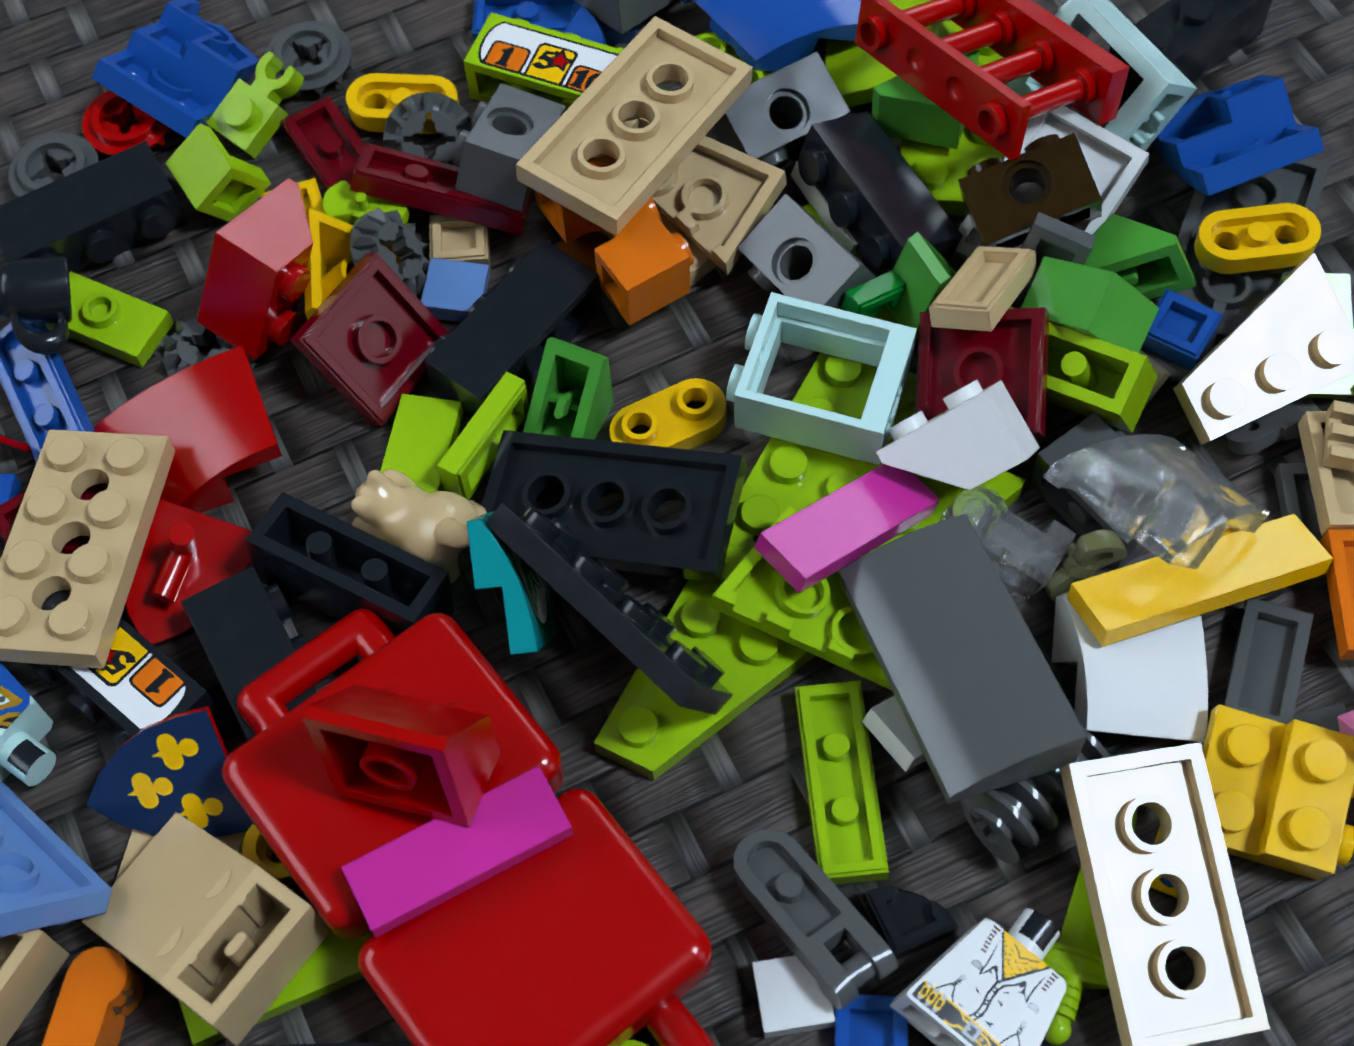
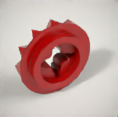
M110 90L99 95L88 106L82 120L84 137L95 148L101 159L115 155L144 141H147L149 147H165V133L173 130ZM135 113L139 124L132 125L129 132L122 134L120 127H126Z

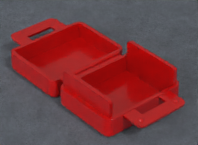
M357 609L241 689L237 696V709L255 736L227 756L222 768L223 780L331 932L344 940H357L371 932L373 936L363 944L359 952V969L413 1046H620L644 1026L660 1046H716L679 999L701 982L710 971L712 945L708 935L601 801L592 792L585 789H572L557 798L572 826L574 835L375 938L341 867L434 820V818L336 794L302 719L308 705L354 684L382 690L385 687H395L407 691L417 699L446 706L455 702L467 704L476 708L482 714L489 715L501 753L484 794L538 766L541 768L554 794L560 789L564 779L561 756L556 745L452 617L442 613L429 614L395 637L376 613L369 609ZM357 654L360 656L361 662L297 707L289 711L285 706Z

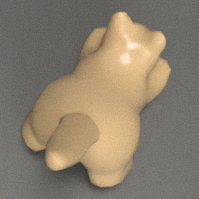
M391 468L383 472L379 470L370 471L367 475V480L356 489L355 498L351 502L353 511L358 515V517L354 518L352 526L449 572L450 584L455 582L460 576L458 555L463 549L470 547L466 521L487 513L483 506L473 500H468L456 492L434 491L429 493L419 487L404 473Z

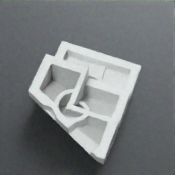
M1166 550L1159 553V556L1176 550ZM1069 591L1056 596L1051 662L1078 665L1074 713L1084 729L1091 732L1204 742L1208 727V680L1201 615L1102 647L1067 600Z

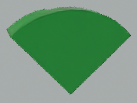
M893 270L845 291L841 310L875 318L886 304L892 309L896 307L906 283Z

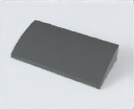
M966 513L897 538L856 559L838 571L837 579L947 804L1076 763L1087 735Z

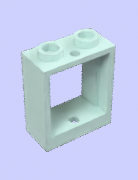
M1109 0L1067 1L1060 7L1055 16L1085 37H1088L1093 29H1095L1144 79L1119 109L1116 119L1111 120L1105 129L1145 151L1197 88ZM1029 75L1012 80L1007 84L1011 90L1020 96L1044 87Z
M771 292L763 315L754 313L750 320L745 338V349L750 352L745 366L735 364L729 378L726 400L734 402V426L739 429L880 465L881 461L876 451L887 444L890 435L888 429L893 425L913 362L917 328ZM781 342L878 367L861 419L763 394Z

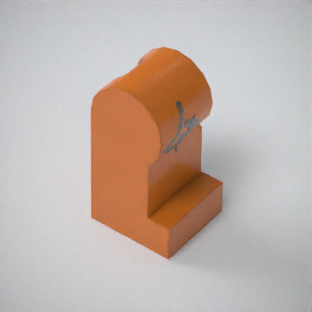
M93 947L83 951L72 961L66 972L42 1046H118L125 1018L137 1008L143 996L144 983L141 973L119 952L111 948Z

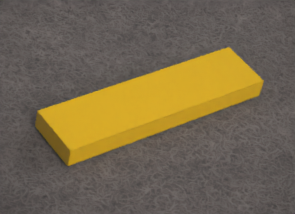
M1294 513L1071 583L1067 600L1103 647L1327 574L1333 557Z

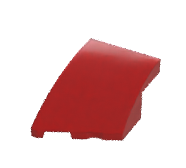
M243 345L205 359L158 382L121 405L94 427L95 432L168 436L175 449V454L160 499L199 513L234 502L226 476L282 457Z

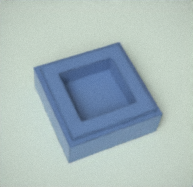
M431 258L421 302L437 320L462 322L468 316L474 302L480 296L487 293L490 279L489 265Z

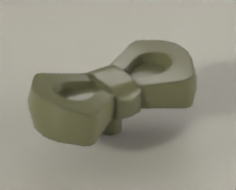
M1107 529L1096 530L1082 535L1078 538L1077 543H1070L1065 547L1069 557L1063 563V567L1043 580L1045 591L1048 597L1055 603L1056 596L1068 592L1071 583L1093 577L1100 568L1126 558L1127 551L1123 541L1114 531Z

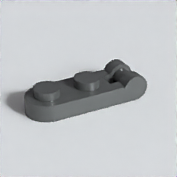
M759 829L746 835L738 843L733 859L735 881L739 889L815 978L824 996L836 1009L842 1010L859 997L857 989L870 979L874 978L877 981H881L898 968V962L890 947L795 839L779 830ZM843 941H846L856 954L840 965L829 951Z

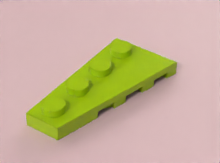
M788 506L772 526L792 516L797 511ZM753 547L712 595L708 604L709 607L892 690L837 579L838 571L803 592L798 593Z

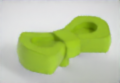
M344 180L330 187L323 197V213L349 224L355 223L361 216L376 208L381 209L384 213L397 210L401 215L403 224L408 223L409 206L368 196L363 192L350 191L351 185Z

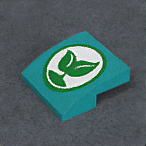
M495 511L466 521L475 590L502 587L510 655L538 652L557 634L554 609L545 580L485 524Z

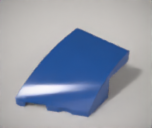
M173 0L167 2L159 22L134 30L126 49L100 58L91 77L94 81L185 138L189 136L198 124L208 126L206 124L237 80L240 78L247 83L255 73L257 63L259 62L245 46L234 39L233 35L223 25L213 24L198 16L200 3L197 0Z
M681 0L684 4L696 2L711 17L709 28L720 39L732 45L735 53L746 64L752 66L753 70L778 71L811 55L818 38L855 41L861 0Z
M1260 75L1224 88L1193 96L1181 107L1151 143L1177 175L1194 189L1207 196L1325 151L1317 127L1296 123L1283 78Z

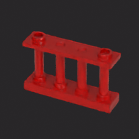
M861 0L855 44L1009 160L1020 157L1028 120L1062 106L1071 105L1098 125L1116 119L1130 66L1032 0H931L904 10H900L888 0ZM950 19L964 30L939 38L925 27ZM989 47L1003 58L983 66H978L964 55ZM1029 75L1044 87L1020 96L1004 85V83Z

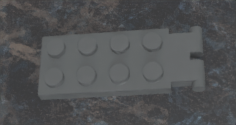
M1308 157L1210 196L1196 189L1194 190L1178 235V241L1194 274L1196 286L1176 293L1223 314L1217 331L1197 364L1224 338L1229 336L1252 313L1251 311L1282 283V278L1296 267L1235 274H1221L1211 271L1200 263L1194 252V242L1201 222L1209 214L1220 210L1279 203L1298 204L1309 209L1315 215L1331 163ZM1277 239L1282 244L1290 243L1283 239ZM1220 246L1221 248L1230 250V249L1227 248V247ZM1161 297L1156 298L1155 305L1158 304ZM1141 347V351L1171 373L1167 381L1178 384L1191 371Z

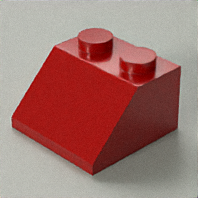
M287 178L215 232L196 322L235 347L243 345L246 354L255 360L275 343L281 346L293 335L300 316L295 313L298 300L311 278V271L307 269L313 247V240L299 185L296 182Z
M354 684L308 705L302 717L336 794L466 827L471 825L501 754L489 715L482 714L476 708L463 703L455 702L446 706L417 699L407 691L395 687H385L382 690Z

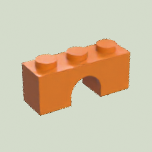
M605 155L600 158H590L587 162L596 167H607L614 164L616 160ZM534 190L536 205L566 244L591 232L612 234ZM651 198L617 236L614 235L613 239L594 249L596 272L599 275L600 288L629 325L636 323L691 292L690 266L693 264L692 252L685 239L679 233L671 234L663 225L659 211Z

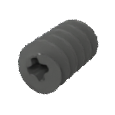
M1084 729L1087 738L1076 763L1111 757L1101 743ZM1060 769L960 800L964 815L980 841L994 856L1010 864H1015L1020 860L1019 854L1011 842L1013 838L1030 849L1039 843L1038 834L1031 824L1032 821L1048 831L1053 830L1059 825L1058 818L1050 806L1051 804L1059 810L1069 813Z

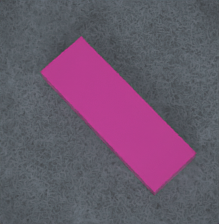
M883 464L761 532L754 548L798 593H801L932 515L940 499L912 472Z
M538 766L483 794L470 827L434 819L341 868L376 938L574 834L570 822L541 768Z

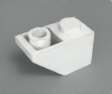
M976 379L944 397L943 401L948 410L936 417L927 420L921 410L889 428L888 431L893 441L876 451V454L882 464L971 490L1026 461L1040 447L1002 380L983 390Z

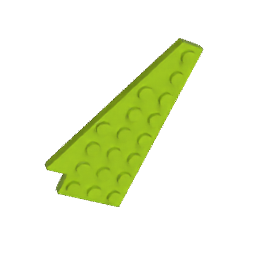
M820 352L792 402L861 419L878 367ZM909 372L892 427L915 414L917 378L915 373ZM891 434L889 435L887 444L893 441ZM774 437L770 438L742 487L720 583L688 579L667 616L677 628L670 637L673 640L680 641L690 650L694 646L699 648L714 660L725 672L719 679V682L733 696L716 715L680 707L637 667L594 741L596 753L655 781L816 656L709 607L708 604L715 591L755 546L756 542L753 541V536H759L761 532L770 528L788 506L799 512L883 465L882 462L880 465ZM1005 471L983 484L968 490L913 473L940 501L932 515L877 548L926 526L965 513L977 532L995 518L998 513L1000 514L1019 499L1023 492L1025 479ZM976 492L991 495L995 498L1000 497L1002 501L986 496L991 503L993 501L997 503V511L994 513L992 508L986 505V501L983 500L985 495L976 494Z

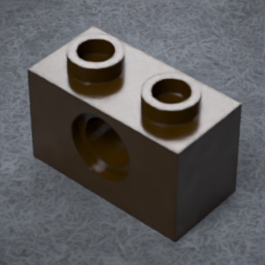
M1075 133L1062 138L1057 134H1051L1036 139L1025 147V153L1020 154V157L1003 162L1001 158L984 160L971 167L967 171L968 176L958 180L962 199L981 246L1021 248L1038 212L1073 227L1102 216V198ZM1033 182L1039 184L1045 192L1037 201L1025 204L1016 201L1011 196L1014 189L1020 184Z

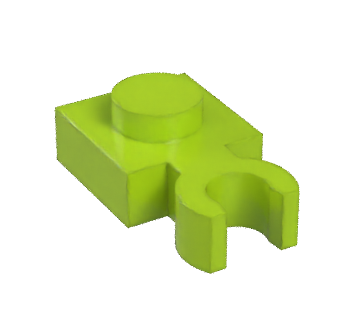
M270 51L263 55L257 63L255 70L256 79L252 85H248L239 78L206 123L254 159L258 157L280 127V121L288 116V113L278 104L282 99L296 94L304 82V77L292 66H289L280 78L275 79L276 74L281 70L284 63Z

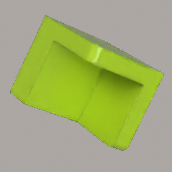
M198 124L166 162L167 167L196 210L228 222L253 205L271 184L260 167L230 156L213 130L203 124Z

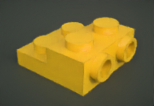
M1220 704L1211 710L1202 750L1227 853L1314 880L1335 874L1336 865L1341 867L1347 866L1354 852V826L1345 824L1350 798L1354 799V736L1297 719L1284 724Z

